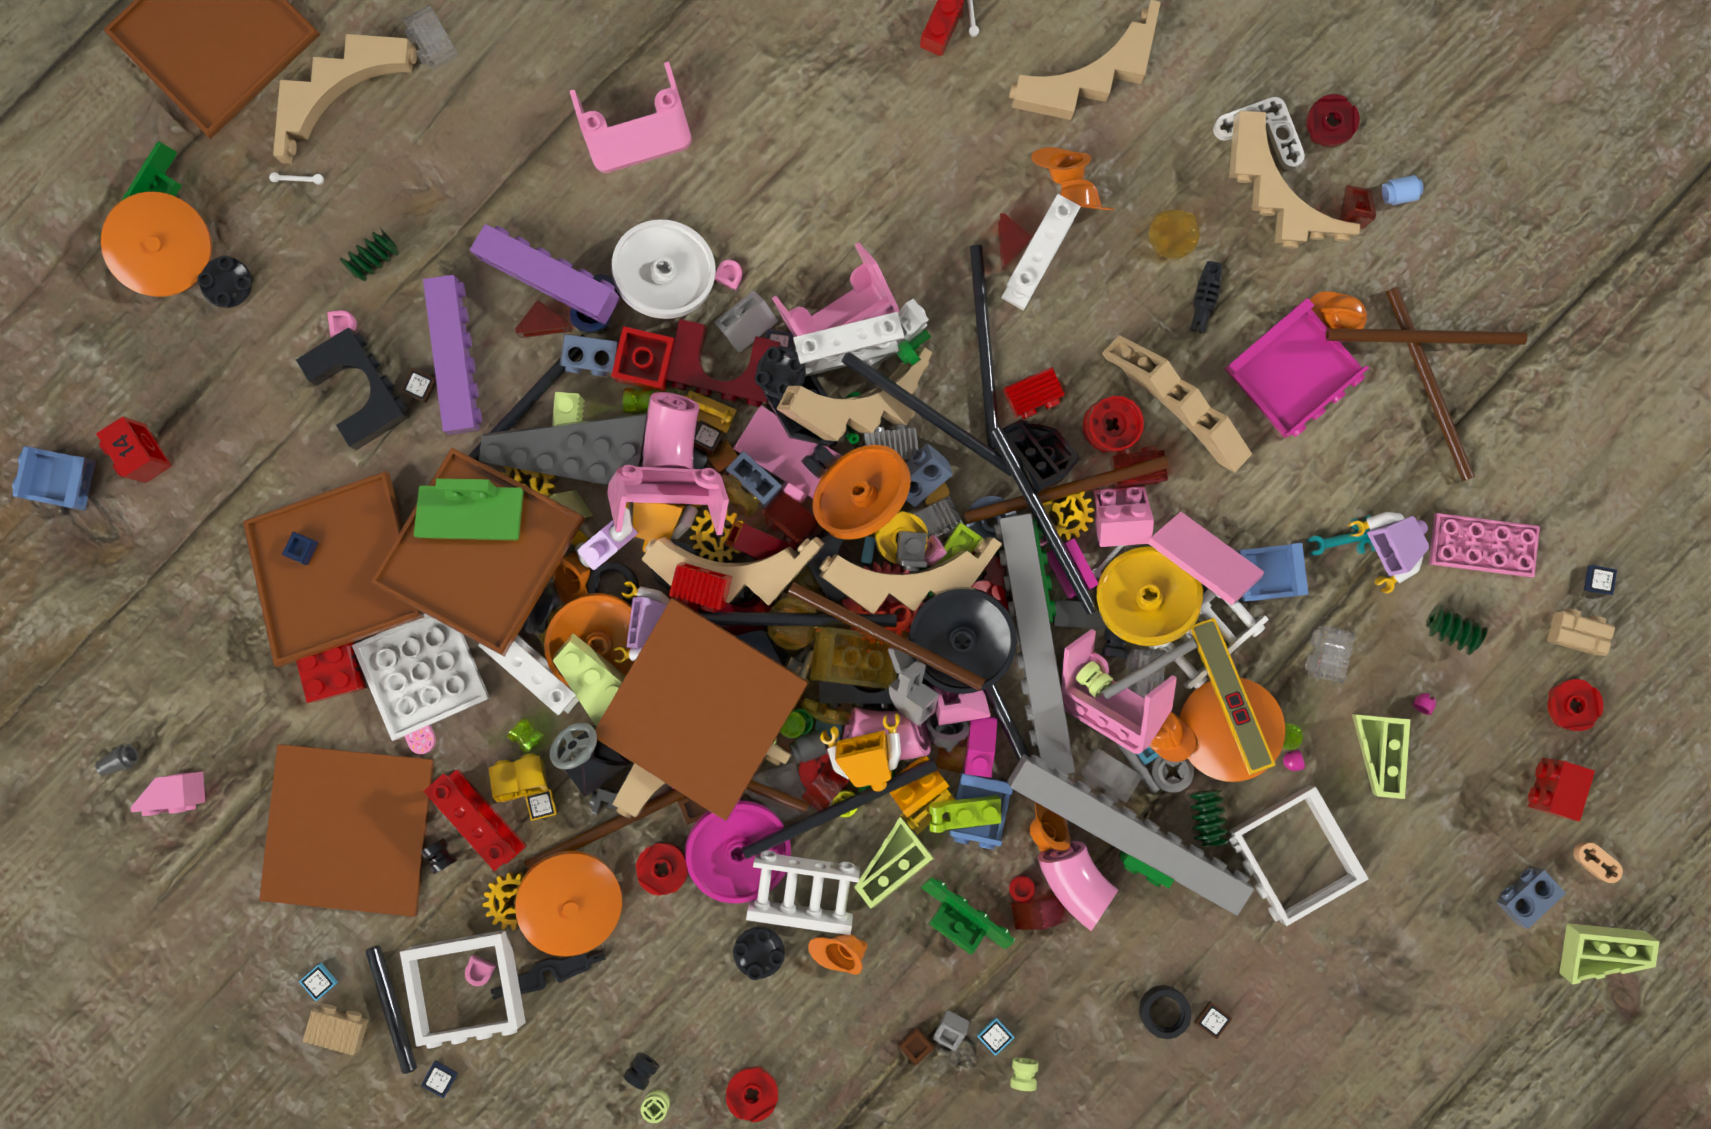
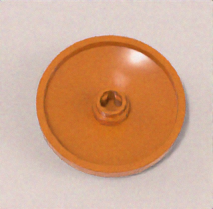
M143 192L122 200L111 210L103 224L101 249L109 270L123 285L140 294L166 297L183 293L198 283V275L202 273L207 263L211 261L212 240L204 219L187 202L166 193Z
M884 445L859 447L840 457L833 466L827 469L816 487L813 497V512L817 522L833 537L848 540L868 536L884 527L899 512L908 496L911 477L906 462L895 450Z
M602 593L585 594L564 604L553 616L545 635V656L552 673L570 688L553 662V659L558 649L573 633L623 674L627 675L635 661L627 659L622 663L615 662V659L622 660L624 658V652L614 649L617 647H624L628 651L631 649L626 646L632 605L619 597Z
M1240 678L1275 762L1285 741L1286 727L1282 710L1275 698L1264 687L1251 680ZM1211 681L1197 688L1184 703L1179 716L1192 730L1196 739L1195 751L1188 758L1189 761L1205 775L1226 782L1249 780L1265 772L1266 770L1252 775L1248 774Z
M580 851L557 852L539 860L522 878L515 898L516 918L523 935L539 950L556 956L580 955L599 946L613 932L622 909L620 886L612 870L599 858Z

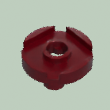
M1339 94L1325 95L1315 102L1306 117V127L1312 142L1325 147H1338L1347 143L1357 131L1360 123V116L1356 106H1352L1347 101L1348 98ZM1330 115H1334V119L1339 120V123L1335 124L1334 127L1330 126L1327 122Z

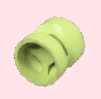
M1095 661L1085 665L1076 677V680L1081 685H1086L1089 688V693L1095 698L1101 696V691L1109 687L1113 682L1111 676L1100 671V666Z
M1013 1058L1012 1068L1015 1075L1011 1077L1010 1087L1021 1091H1035L1037 1080L1034 1076L1038 1071L1039 1062L1029 1058Z
M658 1089L652 1090L646 1095L641 1106V1115L647 1122L658 1123L664 1119L670 1106L668 1095Z

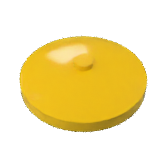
M1139 547L1119 555L1105 568L1098 582L1097 604L1104 623L1115 635L1133 644L1158 646L1179 639L1194 626L1202 609V583L1153 547Z

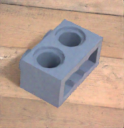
M563 334L560 365L566 366L565 371L581 373V369L591 370V375L607 377V372H612L617 341ZM572 347H579L582 351V357L578 361H571L568 357V351ZM600 350H604L608 356L606 363L598 365L594 361L595 353Z
M928 443L915 451L912 457L906 461L911 477L906 501L916 507L953 475L948 460Z
M1534 866L1524 870L1519 876L1520 880L1514 885L1505 888L1500 894L1501 897L1496 901L1517 925L1529 929L1566 894L1545 870ZM1538 881H1541L1542 888L1536 893L1535 885ZM1522 898L1523 906L1517 911L1516 902Z

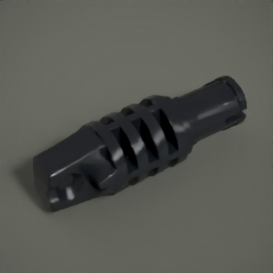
M1207 261L1193 301L1195 312L1189 329L1192 332L1197 333L1198 330L1201 334L1206 333L1210 312H1213L1216 308L1222 285V263Z

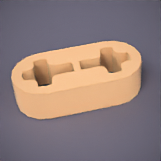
M1580 842L1575 846L1573 851L1575 860L1599 880L1615 883L1621 879L1623 869L1620 863L1598 845L1590 842ZM1584 850H1590L1589 853L1596 859L1591 860L1585 858L1586 854L1584 853ZM1601 864L1611 867L1610 870L1613 872L1611 876L1606 874V870L1601 867Z

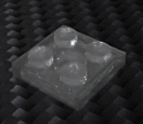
M795 762L755 774L752 778L753 781L808 803ZM749 790L752 802L770 809L781 821L811 812L809 806L806 813H803Z

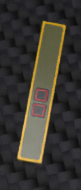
M1215 617L1195 624L1190 629V632L1197 645L1198 652L1248 774L1252 775L1274 767L1275 762Z

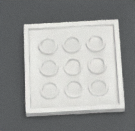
M424 614V618L386 630L352 645L392 741L490 699L463 634L427 614Z

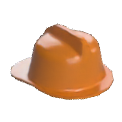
M1048 147L1034 151L1031 159L1035 164L1048 168L1052 180L1055 183L1062 184L1066 180L1084 179L1085 166L1090 163L1091 156L1087 153Z
M1076 179L1062 182L1060 195L1085 208L1115 210V208L1101 206L1097 188L1088 180Z
M1331 291L1317 293L1310 299L1314 304L1311 310L1327 328H1364L1367 312L1359 299Z
M576 552L562 558L552 575L557 593L564 604L576 597L587 594L585 586L588 583L591 572L588 567L581 564Z
M1170 712L1149 747L1167 761L1181 762L1191 757L1195 751L1196 739L1192 730L1179 717Z
M1035 802L1036 817L1031 822L1030 835L1037 844L1039 851L1046 852L1050 849L1058 851L1067 850L1071 843L1067 819Z
M838 934L832 939L816 937L808 945L810 955L821 966L854 975L861 973L863 969L861 961L868 947L866 942L857 939L852 934Z

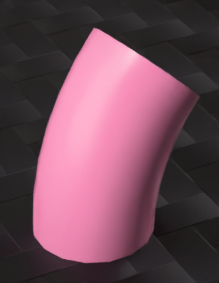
M667 392L653 393L650 396L644 434L643 467L693 469L694 437L699 412V405L695 401Z
M854 707L847 719L842 740L883 730H885L886 734H889L888 729L883 725V719L887 714L888 722L896 724L895 714L898 713L900 723L896 728V732L900 735L901 755L899 761L927 756L931 750V741L925 721L918 726L901 714L899 710L874 711Z
M1071 841L1070 847L1065 851L1050 849L1046 852H1040L1037 859L1050 888L1063 906L1081 924L1092 931L1119 890L1110 884L1098 871L1083 842Z

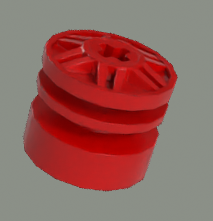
M1111 396L1095 402L1087 409L1082 421V431L1086 441L1093 448L1101 452H1116L1131 447L1139 440L1144 426V418L1140 408L1134 401L1124 396ZM1113 420V427L1115 429L1108 431L1106 429L1108 424L1105 422Z

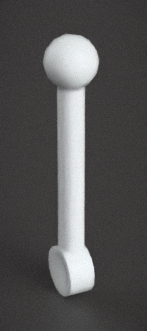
M967 0L971 26L969 28V35L976 37L979 33V28L975 25L973 1Z
M273 172L269 176L272 182L286 180L314 182L316 185L324 183V178L320 174L308 177L279 175Z
M1127 545L1117 546L1098 568L1092 570L1096 579L1101 577V571Z

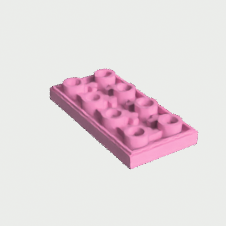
M763 406L759 407L733 449L740 454L744 451L759 466L781 480L789 482L813 499L820 479L813 475L801 460L806 455H811L817 444L789 438L776 414ZM825 446L837 460L840 457H842L837 452Z
M1179 512L1156 532L1148 543L1231 605L1238 601L1264 574V571L1182 512Z
M1435 513L1429 565L1530 578L1535 577L1540 526Z

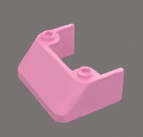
M665 62L664 65L671 87L661 90L656 95L654 102L657 113L607 127L606 120L601 113L596 111L584 113L575 90L570 91L590 156L596 169L600 172L610 173L684 151L690 146L692 136L669 62Z
M859 242L855 244V247L863 264L851 273L850 283L853 290L812 316L804 307H796L788 312L777 296L772 298L794 337L899 312L897 303L877 262Z
M624 465L616 470L609 482L607 491L616 532L622 531L626 502L708 505L716 534L722 535L729 499L722 477L714 469L655 468Z
M1091 629L1065 648L1061 683L1064 710L1132 753L1139 754L1149 747L1172 711L1177 677L1173 675L1148 693L1146 698L1141 697L1128 688L1107 700L1103 694L1095 698L1089 693V688L1086 685H1081L1076 680L1080 670L1091 661H1095L1100 666L1102 673L1109 674L1106 659L1094 652L1096 631Z

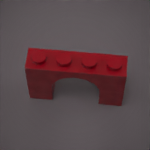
M679 319L666 380L672 383V388L686 391L687 387L697 389V394L705 396L717 393L722 395L721 399L736 402L737 398L747 400L746 405L757 408L761 407L762 404H769L763 394L764 391L755 382V374L758 362L766 353V350L772 346H782L781 342L755 336L749 365L745 372L731 381H717L710 378L704 372L701 364V354L707 327L704 324Z
M734 521L724 544L749 555L755 561L775 555L788 547H791L794 551L796 550V547L737 521ZM754 594L750 599L742 603L731 604L726 602L725 607L716 610V612H772L775 601L768 605L758 595ZM698 604L697 609H696L695 612H708V611L702 610V609H701V605ZM718 625L735 635L765 629V626Z

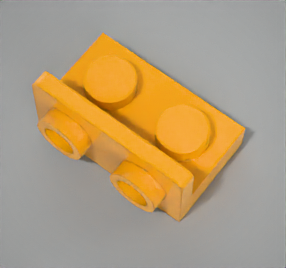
M927 756L918 758L900 773L928 761L929 758ZM936 771L890 792V795L908 818L947 789L949 785L941 774Z

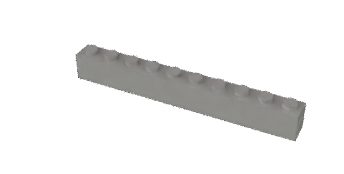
M1031 513L998 519V524L994 525L996 540H1001L1003 550L999 551L1001 566H1006L1007 576H1003L1005 592L1010 591L1012 602H1007L1008 612L1011 617L1015 618L1016 643H1019L1020 653L1016 654L1019 669L1023 668L1025 679L1020 680L1023 695H1028L1029 704L1025 705L1027 720H1032L1033 730L1029 731L1032 746L1036 745L1037 757L1046 762V767L1051 770L1058 768L1066 774L1075 773Z
M1023 754L1008 779L1010 788L1238 916L1254 891V888L1248 882L1249 877L1238 870H1235L1234 873L1226 869L1227 865L1215 857L1212 860L1203 856L1205 853L1194 845H1190V847L1181 843L1182 839L1171 832H1168L1167 835L1158 830L1160 827L1148 819H1145L1144 822L1136 818L1137 814L1125 806L1122 809L1113 805L1114 801L1102 793L1099 796L1090 792L1091 788L1081 781H1077V783L1067 779L1069 775L1058 768L1051 770L1045 766L1046 762L1035 755H1032L1030 758Z

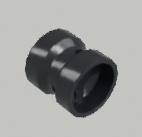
M817 444L814 447V452L811 455H806L801 462L813 475L820 479L825 474V469L828 466H833L837 459L825 446Z
M1105 629L1104 638L1107 642L1102 647L1101 655L1127 659L1128 650L1125 645L1127 641L1115 635L1111 630Z
M444 838L421 851L423 857L431 863L430 869L433 874L438 873L457 861L454 854L449 853L447 849L448 844Z
M638 1052L633 1059V1066L626 1070L623 1077L635 1088L645 1090L650 1082V1076L654 1075L660 1066L650 1056Z

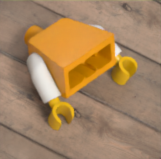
M631 502L627 509L630 511L632 526L638 532L635 537L644 539L642 551L647 553L644 549L654 538L658 540L662 537H667L670 541L680 538L691 527L698 512L696 508L702 505Z
M898 713L895 714L896 724L888 722L887 714L883 719V725L888 729L889 734H886L885 730L839 740L836 744L840 734L838 728L835 726L830 728L832 738L827 735L826 730L822 731L820 739L824 744L829 745L827 751L834 771L846 779H850L856 787L871 785L872 789L876 792L885 789L887 786L886 781L891 779L892 770L897 767L901 755L900 735L896 732V728L900 723Z

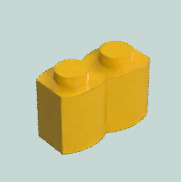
M536 754L522 755L519 760L514 762L500 760L494 766L488 768L492 796L496 802H506L522 796H530L548 791L544 760L540 756H536Z

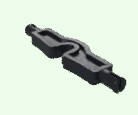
M601 949L591 954L586 952L563 959L552 957L539 961L530 971L517 975L521 995L544 989L547 985L544 974L546 970L553 973L558 983H562L577 974L590 970L591 964L606 960L604 950ZM502 986L491 989V995H493L494 1000L504 996Z

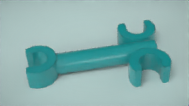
M1364 516V521H1367L1366 518H1369L1371 516ZM1356 524L1351 526L1356 532L1324 539L1319 536H1312L1306 539L1307 542L1315 541L1318 544L1316 551L1309 552L1311 556L1320 555L1327 548L1358 542L1356 549L1359 554L1365 553V543L1370 544L1372 552L1376 550L1367 534L1370 528L1366 529L1361 536H1350L1358 532L1359 527Z

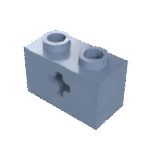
M744 451L725 469L726 477L763 511L781 493L782 486Z

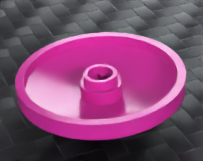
M739 801L727 821L707 811L694 824L686 842L685 858L691 879L704 894L721 902L745 903L757 899L762 868L753 867L755 856L746 859L741 847L785 826L770 809L750 801ZM790 840L768 850L779 855L791 856ZM772 870L769 892L778 885L786 872Z

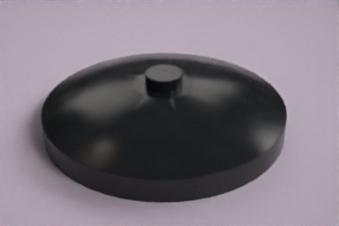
M954 587L933 595L919 608L910 628V641L984 678L985 682L981 690L992 686L1003 677L1009 669L1016 651V631L1009 612L995 597L976 588ZM925 664L923 677L937 688L958 694L978 692V690Z

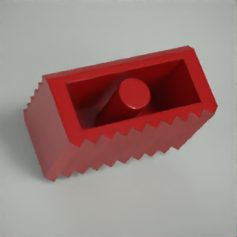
M937 0L921 35V48L939 56L944 55L946 46H948V42H950V38L963 13V0Z
M1053 367L1011 384L1003 390L1015 419L1022 416L1023 420L1036 415V410L1043 406L1048 410L1061 404L1060 399L1065 395Z
M681 562L676 565L669 596L675 597L682 604L691 605V602L700 604L702 610L716 612V610H720L726 605L732 576Z

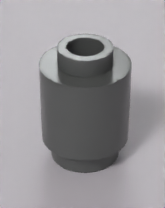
M817 729L795 738L794 742L789 744L796 763L801 761L806 763L827 754L826 748L829 745L821 741V734Z

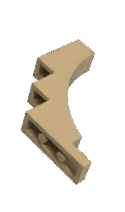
M1150 0L1147 9L1142 8L1139 23L1132 21L1117 44L1105 55L1086 67L1073 72L1046 77L1019 74L1017 83L1012 82L1009 98L1013 99L1012 108L1071 120L1078 96L1106 102L1113 79L1141 84L1146 74L1161 2Z
M346 34L344 59L313 57L311 82L280 80L273 156L281 163L292 164L293 156H295L297 150L294 139L308 140L313 127L322 113L338 96L362 81L384 74L412 73V66L417 61V52L407 38Z
M1120 335L1103 351L1102 354L1106 360L1121 367L1129 378L1147 390L1175 414L1203 443L1217 463L1235 473L1252 455L1228 416L1212 409L1199 389L1181 380L1167 359Z
M662 537L658 540L654 538L648 543L644 549L647 553L642 557V560L669 585H672L676 565L681 562L732 576L727 603L733 601L748 586L766 604L770 605L780 596L825 543L819 537L811 541L807 538L797 549L800 554L791 547H788L775 555L753 562L723 563L698 557L675 545L667 537Z
M987 537L986 540L983 538L974 548V552H976L974 556L966 550H960L951 558L938 565L902 574L869 571L834 554L832 558L827 556L819 567L822 570L819 576L869 613L874 614L888 594L908 609L915 611L929 591L935 595L943 590L954 587L971 588L999 549L1001 543L993 537Z
M773 743L765 759L779 766L781 762L786 764L792 753ZM634 763L612 805L618 807L616 811L627 818H631V816L637 817L649 799L665 782Z

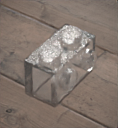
M1097 747L1092 749L1078 772L1084 777L1082 779L1083 783L1093 789H1096L1098 785L1106 790L1104 795L1111 798L1115 803H1118L1119 800L1127 803L1143 777Z

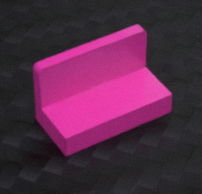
M1075 539L1064 543L1088 590L1099 585ZM1053 550L1046 553L1047 561L1066 597L1071 599L1077 596Z

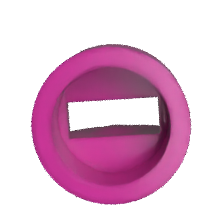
M1421 693L1415 698L1412 706L1425 715H1431L1436 707V699L1433 696L1429 698V693Z
M1299 749L1286 753L1283 763L1290 771L1305 769L1304 760Z

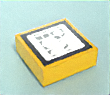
M552 789L539 794L525 796L531 821L558 814Z

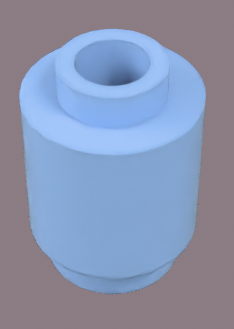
M1415 175L1391 179L1388 183L1382 185V198L1385 204L1398 205L1418 201L1420 195L1423 194V183Z

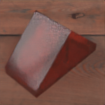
M1346 185L1339 220L1360 224V228L1364 229L1376 218L1372 190Z
M1000 213L998 218L1001 270H1007L1030 244L1032 236L1007 214Z
M539 300L536 301L515 328L516 334L520 338L572 332L571 326Z
M829 759L801 798L820 811L828 807L848 779L834 771Z
M1056 896L1011 903L1015 930H1045L1067 921L1065 907Z

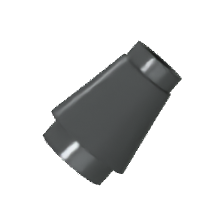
M121 744L96 762V770L100 775L104 776L133 768L135 763L138 762V753L132 745Z

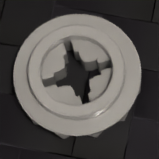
M1158 756L1152 765V777L1155 783L1167 792H1180L1192 782L1194 768L1189 759L1181 762H1171ZM1165 763L1172 767L1178 765L1176 772L1180 779L1174 776L1167 777L1168 770Z

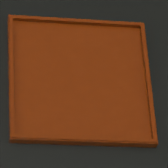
M134 0L103 29L210 139L321 35L288 0Z
M451 447L428 486H435L436 479L490 480L496 487L522 488L524 494L519 540L416 538L414 536L416 505L371 579L370 584L505 657L586 518Z
M387 471L243 521L274 666L281 667L424 618L423 612L370 584L371 579L403 528L390 473ZM293 531L319 542L307 566L281 555Z
M671 598L595 729L597 740L724 821H727L809 682L678 600Z
M277 744L259 901L417 916L424 858L421 851L425 849L430 799L423 791L432 784L435 759Z

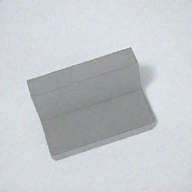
M753 290L714 323L740 353L754 342L755 336L760 337L778 320L766 302Z

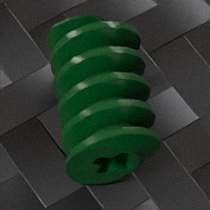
M381 227L382 235L372 232L373 242L367 238L364 239L366 248L358 244L356 245L357 255L351 251L347 252L350 258L349 261L342 257L339 258L355 278L366 281L365 271L374 275L376 272L373 265L381 269L384 267L381 259L387 262L391 261L389 252L396 256L400 254L397 245Z
M1439 604L1431 611L1426 622V627L1429 628L1428 636L1432 637L1436 632H1439V641H1443L1447 636V645L1452 646L1457 641V650L1459 651L1466 645V654L1471 655L1481 646L1488 632L1487 627L1482 628L1479 623L1472 624L1470 619H1463L1462 615L1458 613L1453 615L1451 610H1444L1443 606Z
M1222 790L1198 791L1189 795V798L1195 799L1198 802L1190 807L1199 811L1198 814L1191 817L1194 820L1200 821V824L1193 826V829L1201 831V834L1195 836L1194 840L1202 842V846H1216L1228 843V839L1220 837L1227 833L1226 828L1220 827V825L1226 822V819L1218 816L1225 812V808L1217 806V804L1224 801V798L1215 795Z

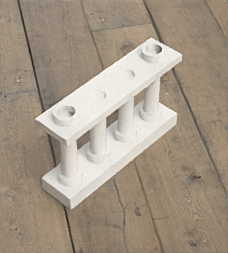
M1057 194L1006 286L1008 287L1002 295L1003 300L1024 311L1081 206Z
M898 312L793 337L800 364L805 363V376L845 367L846 365L841 360L848 352H851L864 362L897 354L896 352L899 349L896 340L904 339V334Z
M1206 587L1203 590V603L1200 615H1203L1206 620L1215 617L1222 637L1228 643L1226 646L1229 654L1251 635L1256 637L1266 628L1263 625L1269 620L1266 616H1259L1257 619H1254L1239 601H1236L1233 605L1226 602L1247 626L1239 635L1235 636L1210 608L1212 605L1209 602L1216 596L1218 598L1221 597ZM1189 630L1185 635L1189 639H1193L1192 634ZM1172 642L1158 646H1149L1151 650L1159 647L1166 652L1176 648ZM1184 656L1175 660L1177 665L1189 677L1183 684L1185 688L1191 689L1194 687L1197 689L1207 681L1205 666L1197 671Z
M520 635L516 636L505 657L482 644L478 645L557 715H560L563 710L567 714L570 713L580 702L576 694L552 673L546 658Z
M770 850L755 855L753 867L762 868L758 898L749 902L746 920L851 935L853 914L847 913L846 907L850 881L859 882L860 866H855L850 862L834 863L779 855ZM772 870L788 872L784 902L782 903L770 902L768 900ZM798 874L814 876L810 906L808 907L796 906L794 904ZM824 878L840 880L836 909L834 911L820 908Z

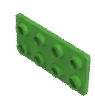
M436 479L435 486L419 487L414 536L416 538L519 540L524 491L522 488L496 487L490 480Z

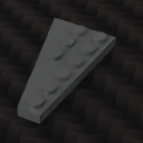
M640 413L633 416H617L602 420L594 419L571 422L549 427H533L532 429L518 431L510 430L487 433L482 436L479 462L609 485L611 478L618 468L624 465L639 467L648 413Z

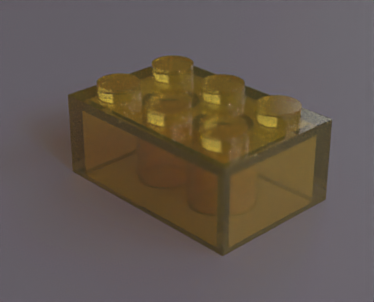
M817 626L810 679L889 689V686L896 680L897 676L888 651L892 646L861 631Z

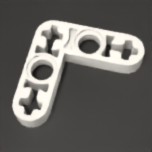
M1271 97L1224 114L1214 124L1213 132L1215 136L1223 141L1232 139L1233 126L1229 133H1227L1226 130L1220 129L1223 122L1226 126L1233 124L1234 116L1239 111L1266 112L1272 105L1273 108H1278L1279 111L1276 113V116L1273 112L1266 114V130L1281 167L1286 170H1294L1304 160V150L1286 104L1278 97ZM1285 128L1289 132L1288 139H1279L1276 136V129ZM1292 142L1291 146L1287 148L1286 145ZM1289 151L1291 155L1296 154L1297 158L1294 160V163L1291 159H1286V156L1289 154Z

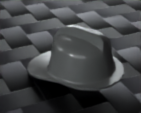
M936 712L925 720L930 741L938 747L945 748L947 752H951L953 747L965 739L970 731L966 721L939 726Z

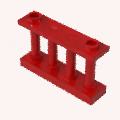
M456 769L450 776L443 773L423 791L494 872L503 864H508L527 847L459 769Z

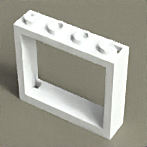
M1307 785L1228 830L1232 837L1229 839L1231 846L1236 853L1240 851L1245 860L1242 862L1244 869L1249 876L1254 875L1258 882L1255 885L1256 890L1262 899L1267 898L1271 905L1268 908L1271 916L1276 922L1280 921L1286 926L1368 880L1366 873L1315 786ZM1305 799L1348 874L1284 910L1242 835Z
M509 929L410 946L400 951L416 1046L426 1045L427 1049L441 1046L442 1042L445 1041L459 1044L467 1041L468 1037L476 1036L477 1040H483L492 1037V1033L502 1032L503 1036L517 1033V1029L526 1023ZM495 946L508 1020L430 1033L417 959Z

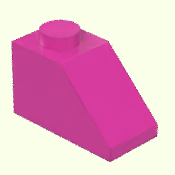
M987 717L970 720V731L964 760L965 774L991 777L995 755L997 718Z

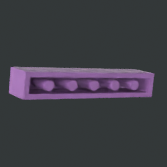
M487 224L483 226L470 248V251L479 260L606 324L620 300V297L614 291L615 286L603 279L601 282L594 280V276L584 269L580 268L579 272L572 269L573 265L562 258L558 260L551 258V254L541 247H537L536 250L531 248L528 241L519 236L515 239L510 237V233L500 226L496 225L495 228Z
M455 275L423 279L443 432L453 435L480 431L479 423H482V414L480 408L476 407L475 398H479L477 384L473 383L472 376L476 369L474 359L469 354V348L472 347V339L470 333L466 331L465 323L469 322L467 308L463 307L462 298L466 296L464 284Z

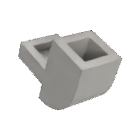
M916 660L911 666H905L902 669L898 679L889 686V694L899 712L920 726L935 712L939 694L922 683L926 665Z

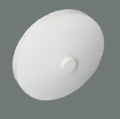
M651 220L634 226L621 237L613 253L611 272L619 295L629 306L650 317L670 319L687 315L704 303L713 287L715 260L706 241L690 227L671 220Z

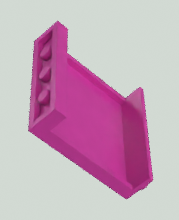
M1308 298L1224 368L1284 438L1291 435L1296 437L1307 428L1304 424L1310 418L1315 421L1326 412L1324 406L1330 401L1335 404L1344 397L1346 393L1343 390L1350 384L1352 387L1359 384L1365 378L1363 373L1369 369L1367 365L1361 367L1339 341H1326L1325 331L1327 327L1311 310L1314 304Z

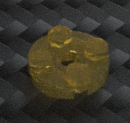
M720 473L729 502L736 508L740 505L746 510L743 514L751 517L758 510L757 506L760 501L752 493L748 492L746 494L740 488L742 483L734 475H727L726 473L723 475Z

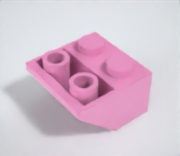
M1145 487L1093 490L1095 526L1100 547L1149 543L1153 534L1154 518Z
M928 682L929 688L939 694L935 709L939 726L990 717L984 690L968 694H958L944 691Z
M203 771L156 777L131 806V812L142 811V816L158 815L159 813L168 812V814L196 809V804L205 803Z

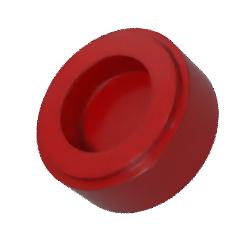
M1017 875L1009 882V893L1016 901L1026 902L1034 896L1035 884L1030 877Z

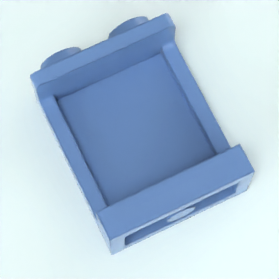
M24 446L23 451L18 457L19 468L17 477H15L12 484L13 497L85 511L96 460Z
M1302 543L1236 550V552L1264 571L1262 578L1240 598V602L1309 595Z
M964 772L960 773L955 799L998 795L1001 798V823L949 829V835L954 837L953 841L963 844H969V840L977 841L980 847L993 850L995 845H1002L1001 838L1009 798L1013 792L1007 781L968 775Z

